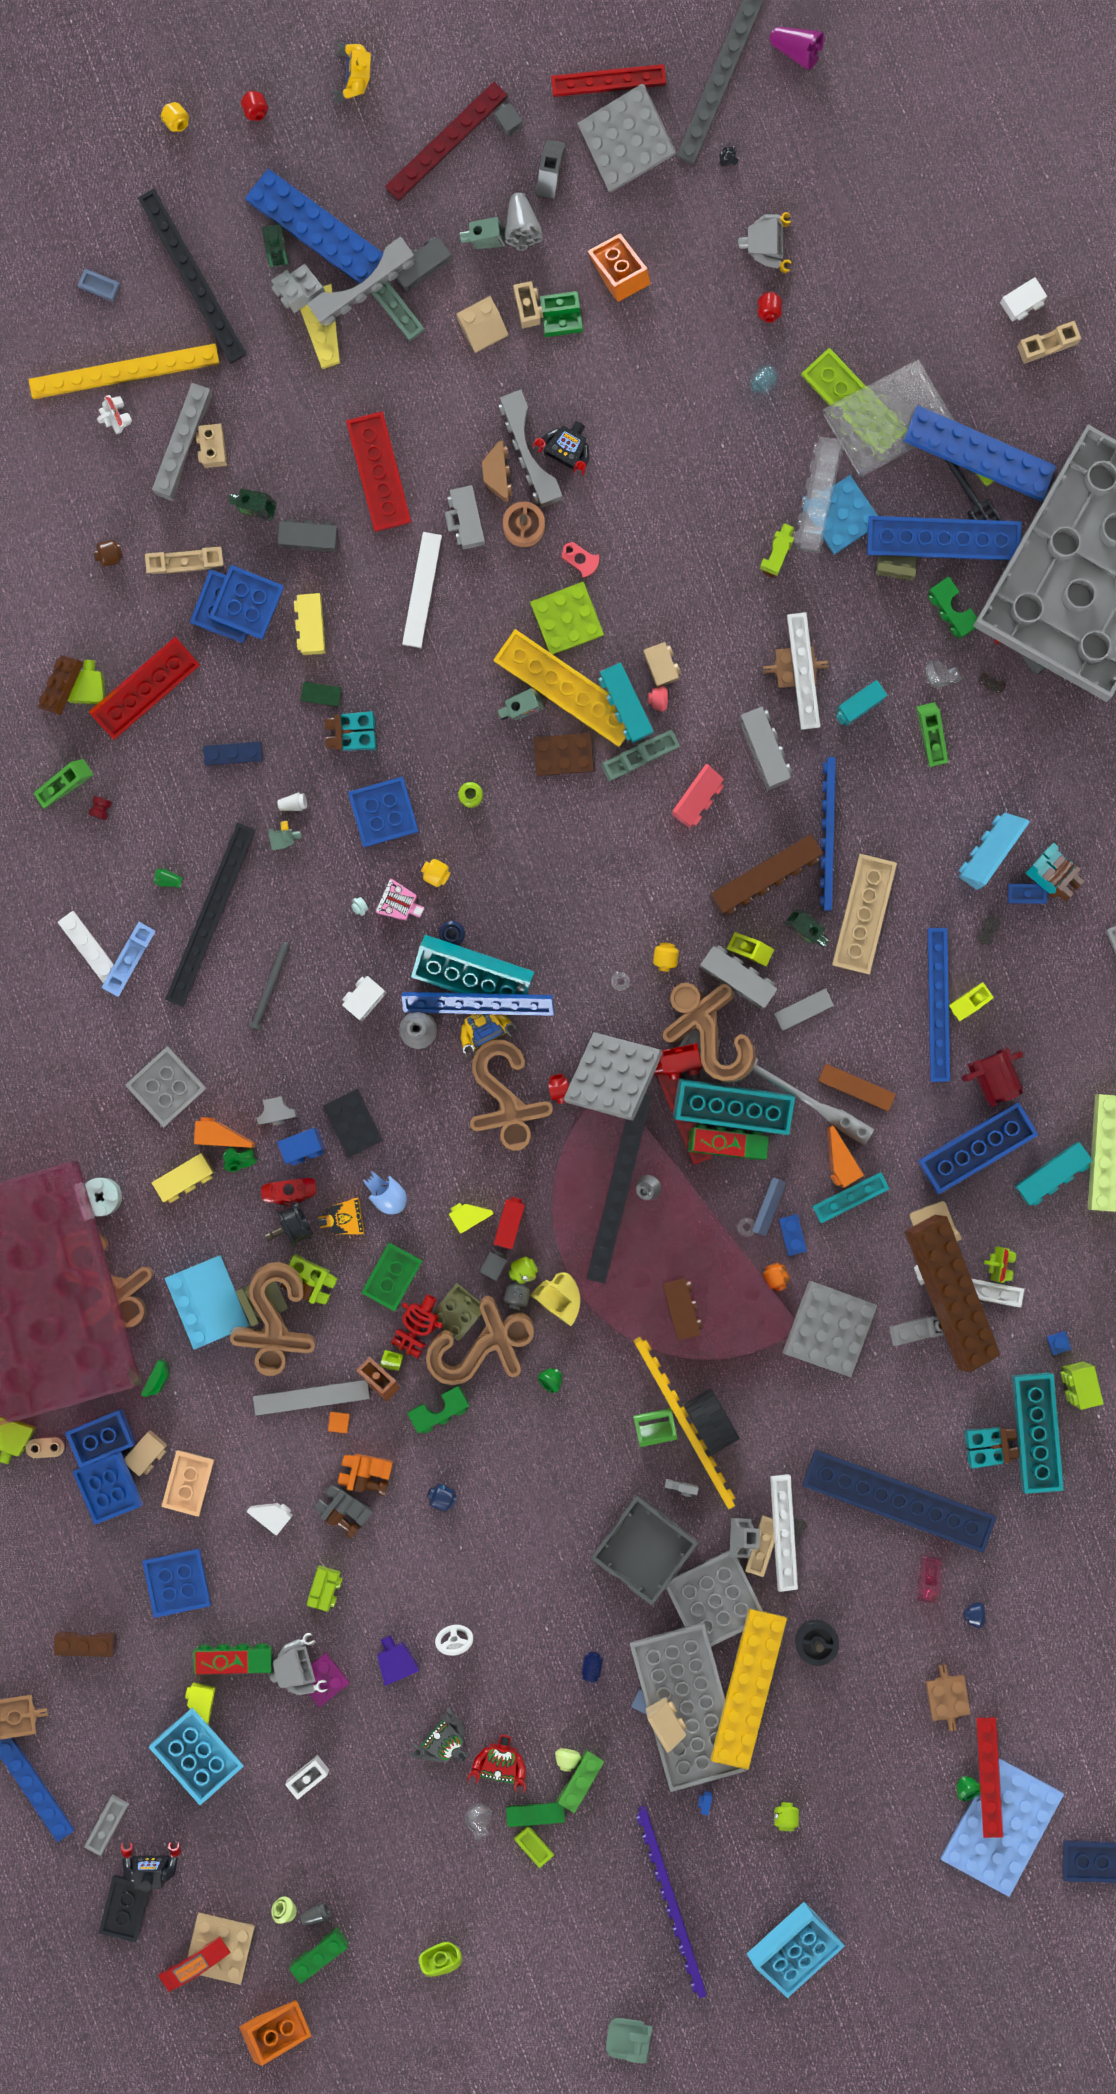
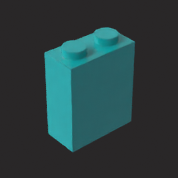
M875 680L842 703L835 711L837 714L835 717L841 725L844 724L847 727L882 703L888 695L880 683Z

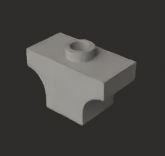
M280 1096L263 1100L264 1111L256 1118L258 1125L272 1122L273 1126L284 1124L285 1119L297 1117L296 1109L288 1108L284 1097Z
M731 1518L730 1557L750 1558L752 1550L759 1549L760 1529H755L752 1526L751 1519Z

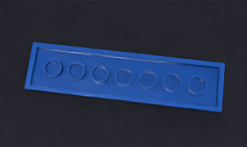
M269 168L245 197L248 203L358 284L364 282L374 272L383 257V252Z
M919 405L915 407L903 439L904 442L1041 502L1045 498L1056 468L1054 464Z
M868 516L867 555L1010 561L1021 541L1022 521Z

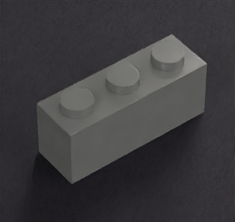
M439 236L426 241L425 246L421 249L413 250L412 253L416 258L414 265L407 270L403 269L400 271L399 275L395 278L405 293L452 261L451 253Z
M294 519L279 521V548L336 552L338 528L334 526V523L323 522L321 525L309 520L297 523Z

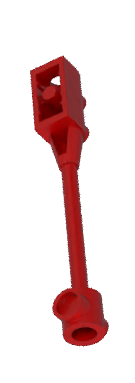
M694 1043L662 1050L663 1054L653 1075H669L670 1079H677L681 1076L680 1073L688 1071L689 1075L698 1074L700 1072L699 1069L703 1068L698 1044ZM564 1074L551 1076L548 1086L552 1101L557 1100L558 1104L566 1103L564 1097L571 1083H569L568 1078L564 1077Z

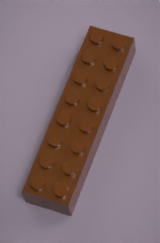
M935 1214L904 1231L958 1370L971 1373L999 1357L1001 1354L948 1217Z

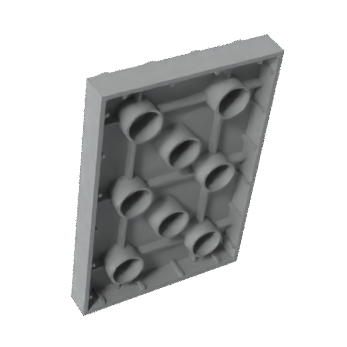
M1087 425L973 627L1105 702L1113 696L1116 690V440Z

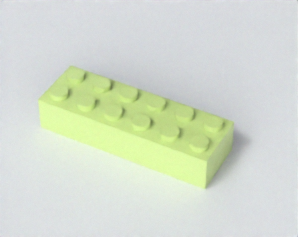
M1095 1095L1091 1159L1093 1161L1090 1164L1088 1194L1089 1210L1116 1212L1115 1095Z

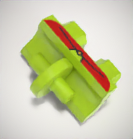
M995 1246V1252L991 1254L990 1261L984 1260V1264L989 1265L988 1273H991V1281L1000 1283L1012 1281L1013 1271L1007 1270V1263H1014L1016 1261V1253L1008 1248Z

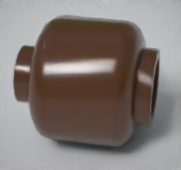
M114 540L97 543L96 550L93 551L95 561H99L103 567L118 564L120 558H123L121 546L119 543L116 544Z

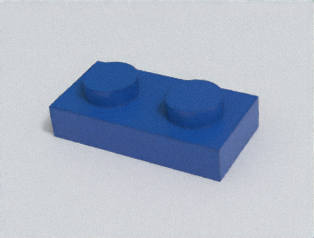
M1008 884L1007 904H1047V891L1038 884Z
M798 1214L779 1218L787 1255L791 1256L807 1252Z

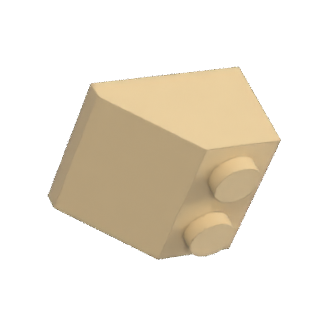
M491 296L456 314L457 321L475 353L509 336Z
M665 1697L647 1707L646 1713L648 1721L668 1753L686 1736L685 1729L687 1726L682 1717L678 1719L675 1714L677 1709L672 1701L668 1702Z

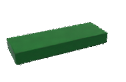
M558 1802L506 1806L507 1827L565 1823L564 1807L558 1804Z

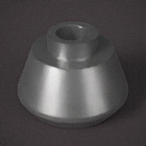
M643 1175L639 1178L636 1192L641 1199L654 1200L660 1196L662 1187L656 1177Z

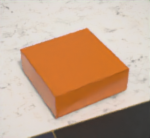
M331 1411L328 1431L348 1433L350 1414Z

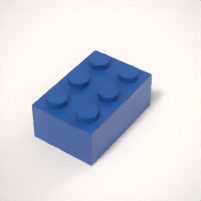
M312 1128L277 1142L285 1164L290 1163L291 1166L305 1162V1157L312 1159L321 1156L323 1151L326 1150L319 1128Z
M123 1408L65 1432L79 1468L137 1444Z

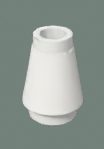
M298 792L278 800V808L280 811H303V809L307 808L306 796L304 793L300 794Z

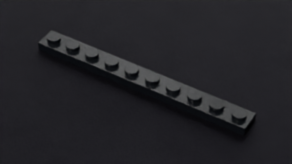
M155 189L139 196V202L230 364L247 356L246 351Z
M237 822L165 1000L182 1007L185 1006L256 832L255 829Z
M645 1094L634 1120L626 1119L587 1280L606 1283L652 1095Z

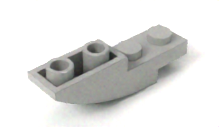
M937 1315L889 1327L893 1346L944 1335Z

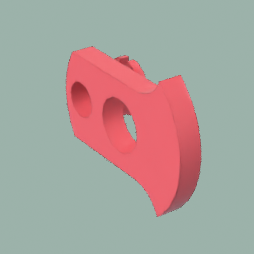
M573 541L564 545L561 558L577 568L582 573V578L588 577L596 571L599 564V554L591 555ZM567 548L573 550L571 553H566ZM577 554L585 556L586 560L583 564L575 562Z

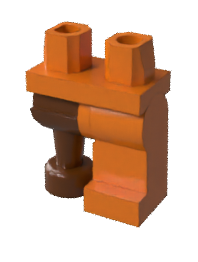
M355 1453V1456L344 1455L342 1466L352 1469L350 1474L340 1472L338 1484L347 1486V1490L378 1491L379 1496L385 1497L388 1481L382 1480L379 1484L370 1481V1476L389 1480L393 1460Z

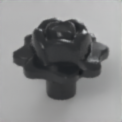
M734 145L732 147H725L720 152L719 157L722 167L728 166L730 163L735 166L738 163L739 159L735 157L737 150Z

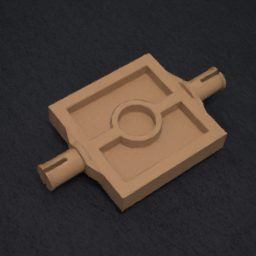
M811 646L814 679L816 685L817 669H828V665H821L828 664V660L816 661V658L814 656V646ZM791 648L775 649V663L771 666H763V674L775 673L778 688L795 687Z
M940 1664L938 1665L940 1677L935 1680L925 1681L931 1720H947L949 1731H956L955 1719L959 1716L970 1714L964 1675H948L947 1665Z
M32 1695L0 1699V1740L36 1734V1718L48 1716V1713H41L47 1712V1708L35 1710Z

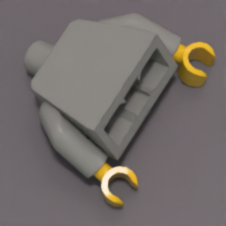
M788 212L783 213L782 216L779 214H764L753 225L748 226L747 237H739V248H748V253L754 257L755 261L775 269L780 267L782 273H788L790 269H785L784 264L790 265L791 261L784 260L780 262V259H783V227H788L791 221H785L784 218H789L790 214Z

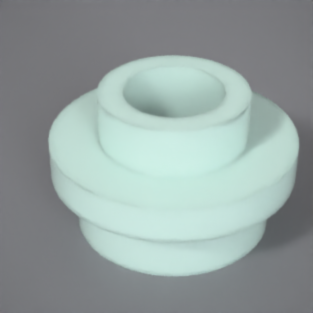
M361 897L352 899L353 904L351 907L353 911L361 916L365 915V912L368 910L365 901Z

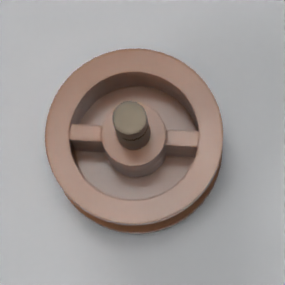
M517 502L510 506L503 517V530L506 538L518 547L535 545L540 541L545 531V519L542 511L530 502Z

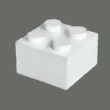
M368 976L366 978L361 977L355 984L357 988L354 992L349 991L342 999L344 1001L342 1006L360 1021H363L387 994L384 989Z

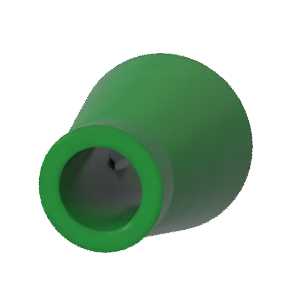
M157 868L153 883L157 884V886L180 888L182 877L164 868Z

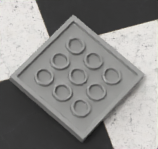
M640 84L577 123L609 192L617 190L676 154L644 84Z
M593 1032L564 1100L566 1103L633 1121L663 1052L660 1049Z
M809 1280L782 1353L851 1377L878 1305Z
M730 1550L675 1576L666 1588L685 1627L704 1622L710 1646L742 1632L749 1608L763 1611L738 1558L730 1557Z

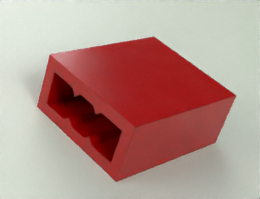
M511 1196V1199H506L494 1245L513 1249L525 1203H522L521 1198Z

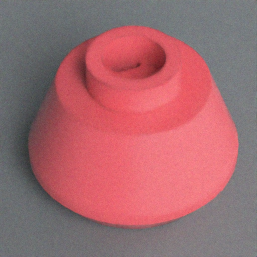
M665 686L654 688L652 693H648V704H651L653 709L660 712L667 710L668 691Z

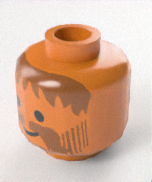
M776 1262L764 1267L765 1271L762 1273L768 1289H775L778 1292L787 1288L786 1284L790 1282V1276L785 1265Z

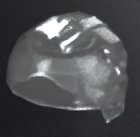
M936 659L931 660L924 670L925 679L933 688L944 687L951 682H959L962 679L960 675H957L959 673L957 667L949 670Z
M482 1803L470 1806L464 1814L466 1826L471 1832H474V1838L477 1842L480 1841L481 1834L484 1837L489 1836L486 1826L493 1816V1811L490 1807Z

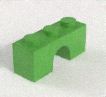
M585 1750L568 1784L566 1783L556 1800L558 1804L575 1813L602 1767L603 1759Z

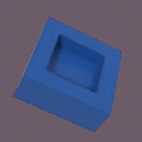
M1066 1331L1046 1336L1052 1355L1071 1350Z
M704 1790L703 1796H699L697 1807L700 1808V1813L703 1815H709L712 1792Z

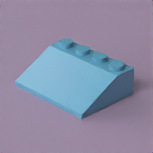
M1003 813L1001 816L997 815L991 823L994 827L990 832L987 830L980 840L983 842L980 847L975 846L970 853L972 857L968 863L964 862L960 867L959 872L961 874L959 878L976 890L985 886L1030 821L1008 813Z
M221 1255L164 1278L193 1349L230 1335L235 1327L250 1326Z
M193 1707L161 1733L149 1746L150 1750L199 1805L205 1802L244 1767Z
M803 1902L755 1945L747 1955L754 1967L788 1998L845 1945L823 1920Z

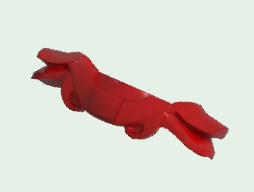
M313 1178L272 1182L261 1187V1196L264 1202L287 1205V1207L290 1206L291 1201L294 1203L304 1202L305 1199L312 1198L317 1192L316 1182ZM287 1184L294 1186V1192L291 1195H286L283 1192V1188Z

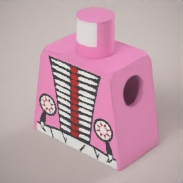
M390 879L376 913L407 921L410 914L420 918L424 907L415 904L416 894Z

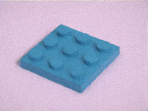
M851 475L802 507L834 555L867 534L868 516H878Z

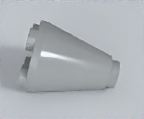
M514 193L510 197L505 242L510 246L517 247L519 251H524L528 246L543 241L542 229L525 194Z
M409 1013L400 1023V1037L410 1048H426L436 1038L437 1024L433 1017L427 1013ZM414 1025H418L420 1027L419 1032L413 1031L412 1028Z

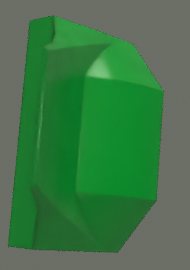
M163 1359L158 1360L141 1393L142 1396L150 1397L162 1391L170 1376L167 1361Z

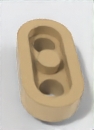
M59 1437L34 1438L27 1443L26 1452L32 1458L57 1457L65 1451L66 1446L63 1439ZM52 1444L58 1446L57 1451L52 1450ZM33 1445L38 1446V1452L33 1451Z

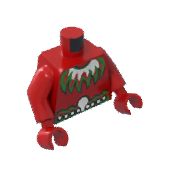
M500 1735L498 1744L490 1743L489 1747L481 1750L474 1759L471 1768L472 1772L467 1776V1782L470 1776H474L476 1778L475 1784H477L479 1778L483 1777L515 1784L514 1790L516 1793L517 1787L522 1786L524 1788L523 1793L526 1792V1784L524 1783L526 1766L522 1756L517 1753V1749L510 1747V1736Z

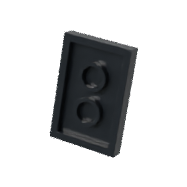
M358 1089L323 1106L348 1157L383 1141Z
M113 1875L98 1934L136 1943L149 1891L134 1889V1883H130L125 1877Z

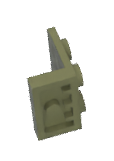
M878 556L875 575L913 581L916 575L915 565L917 557Z
M277 1282L269 1283L265 1290L279 1313L287 1310L288 1305ZM250 1285L236 1291V1294L251 1326L262 1322V1319L250 1301Z
M456 1283L433 1313L439 1316L437 1322L443 1324L442 1329L452 1332L453 1337L460 1341L481 1315L480 1301Z

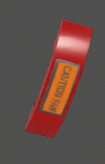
M219 1936L206 1944L198 1952L177 1965H172L158 1976L167 1990L171 1991L196 1978L231 1952Z

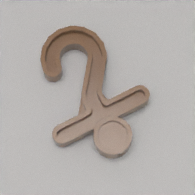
M681 983L672 990L670 1001L673 1008L682 1016L663 1031L664 1040L674 1045L692 1031L698 1029L700 1031L701 1063L705 1071L714 1079L724 1083L738 1082L745 1078L753 1069L756 1060L755 1047L746 1035H738L734 1040L738 1056L733 1064L721 1065L718 1057L717 1011L734 998V990L729 985L722 984L704 998L702 992L693 984Z
M492 1040L483 1044L476 1051V1055L472 1060V1073L476 1082L499 1101V1110L473 1117L470 1121V1126L477 1132L502 1127L500 1139L503 1145L510 1150L520 1151L531 1140V1131L524 1122L550 1116L553 1112V1107L547 1101L529 1105L524 1104L489 1073L488 1063L495 1056L506 1057L514 1070H521L525 1066V1060L521 1051L513 1043L505 1040Z
M91 1230L75 1231L66 1236L60 1243L57 1251V1265L61 1273L72 1282L98 1288L103 1293V1298L83 1314V1323L88 1326L95 1325L112 1311L116 1322L121 1326L134 1327L142 1323L146 1318L147 1306L140 1297L132 1295L153 1279V1269L148 1266L141 1267L127 1279L80 1267L75 1260V1253L79 1247L87 1246L94 1252L101 1253L108 1249L109 1243L100 1233Z
M281 1262L268 1263L260 1267L253 1275L250 1283V1301L264 1322V1328L235 1327L230 1334V1341L233 1345L257 1348L255 1366L261 1374L266 1376H275L284 1369L286 1351L310 1353L315 1348V1338L312 1335L289 1332L281 1315L266 1293V1286L271 1282L278 1281L286 1286L288 1298L291 1301L298 1302L303 1298V1280L298 1271L290 1265Z
M490 1296L483 1297L480 1300V1311L486 1326L471 1346L463 1361L456 1366L448 1365L443 1361V1353L452 1347L454 1341L452 1332L444 1330L434 1336L428 1344L426 1353L428 1370L441 1383L449 1385L462 1384L473 1377L486 1355L495 1350L499 1354L507 1375L517 1377L521 1372V1364L514 1346H525L533 1339L534 1325L531 1318L525 1313L517 1312L509 1315L503 1322L495 1300Z

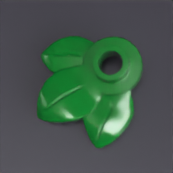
M230 1146L223 1154L224 1169L228 1172H236L241 1168L254 1165L257 1162V1158L253 1157V1148L238 1153L234 1147Z

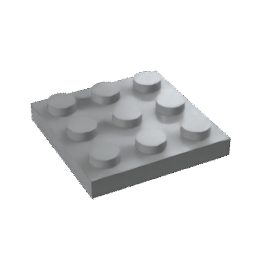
M169 1046L161 1051L125 1085L163 1127H166L207 1089Z

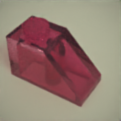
M922 1556L917 1583V1601L936 1604L941 1590V1558Z

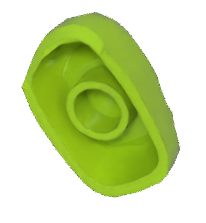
M450 1942L437 1944L425 1950L419 1956L421 1970L427 1977L450 1973L456 1970L462 1963L461 1951Z

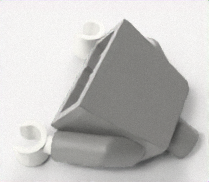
M306 1633L302 1640L297 1639L285 1644L278 1654V1658L273 1661L274 1671L269 1675L273 1683L278 1682L280 1688H287L289 1692L297 1695L314 1693L315 1690L319 1692L328 1690L320 1689V1683L327 1682L326 1680H321L313 1685L316 1681L306 1646L302 1647L305 1644L308 1646L315 1644V1640L307 1643V1638L312 1636L311 1633Z

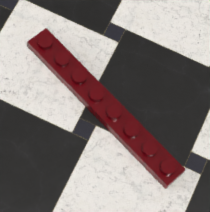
M493 82L385 186V189L399 202L507 98V94Z

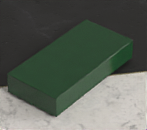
M303 682L301 701L339 707L342 688Z

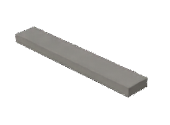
M365 1380L253 1396L255 1415L370 1399L369 1386Z

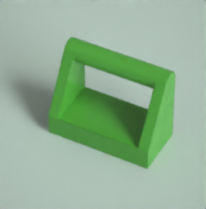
M671 1408L633 1416L640 1447L678 1440ZM669 1416V1421L639 1426V1422Z

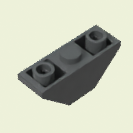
M552 140L546 141L538 175L537 197L555 199L565 143Z

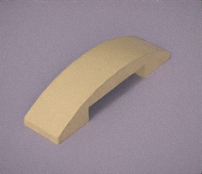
M221 547L202 548V550L164 554V552L145 554L147 574L192 572L223 566Z

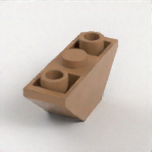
M499 441L482 461L484 485L504 502H509L508 496H512L511 484H507L506 477H510L509 465H505L504 459L508 458L507 446L503 447V441Z

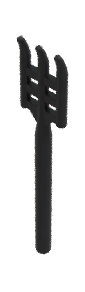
M945 460L964 492L974 504L973 510L968 511L972 520L1003 521L989 499H986L985 502L978 501L958 466ZM988 506L989 510L985 512L983 508ZM979 511L981 515L976 518L974 514ZM990 513L994 515V517L991 519H989L987 516Z

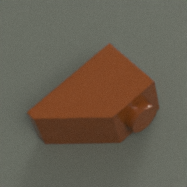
M370 1357L356 1370L368 1385L386 1402L400 1389L397 1381Z

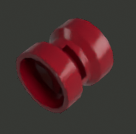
M94 796L92 801L93 807L90 808L88 815L107 820L108 813L105 811L111 808L112 802Z

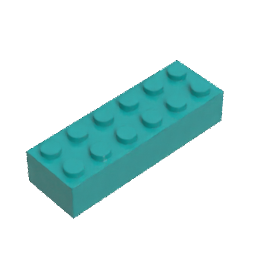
M425 935L419 947L411 977L456 993L527 995L534 971Z
M678 1079L673 1117L676 1120L789 1135L795 1097L786 1093Z
M1047 1372L1012 1375L1021 1491L1025 1494L1064 1491L1054 1374Z

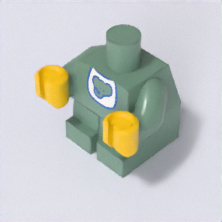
M287 820L280 823L281 829L278 831H274V828L268 829L272 851L284 849L294 844L295 839H301L300 831L292 832V829L288 828Z

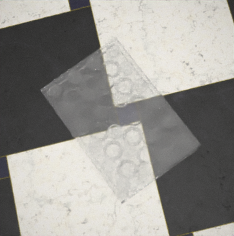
M919 359L828 406L822 411L860 477L916 448L904 442L903 439L917 405L955 421Z

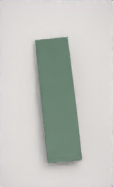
M669 730L621 753L617 757L603 762L601 767L610 782L679 748L680 745L673 731Z

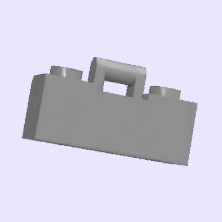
M472 485L450 490L451 496L447 498L449 507H453L454 510L445 512L448 531L459 530V533H456L458 545L462 544L463 549L485 545ZM454 515H458V525L454 523Z

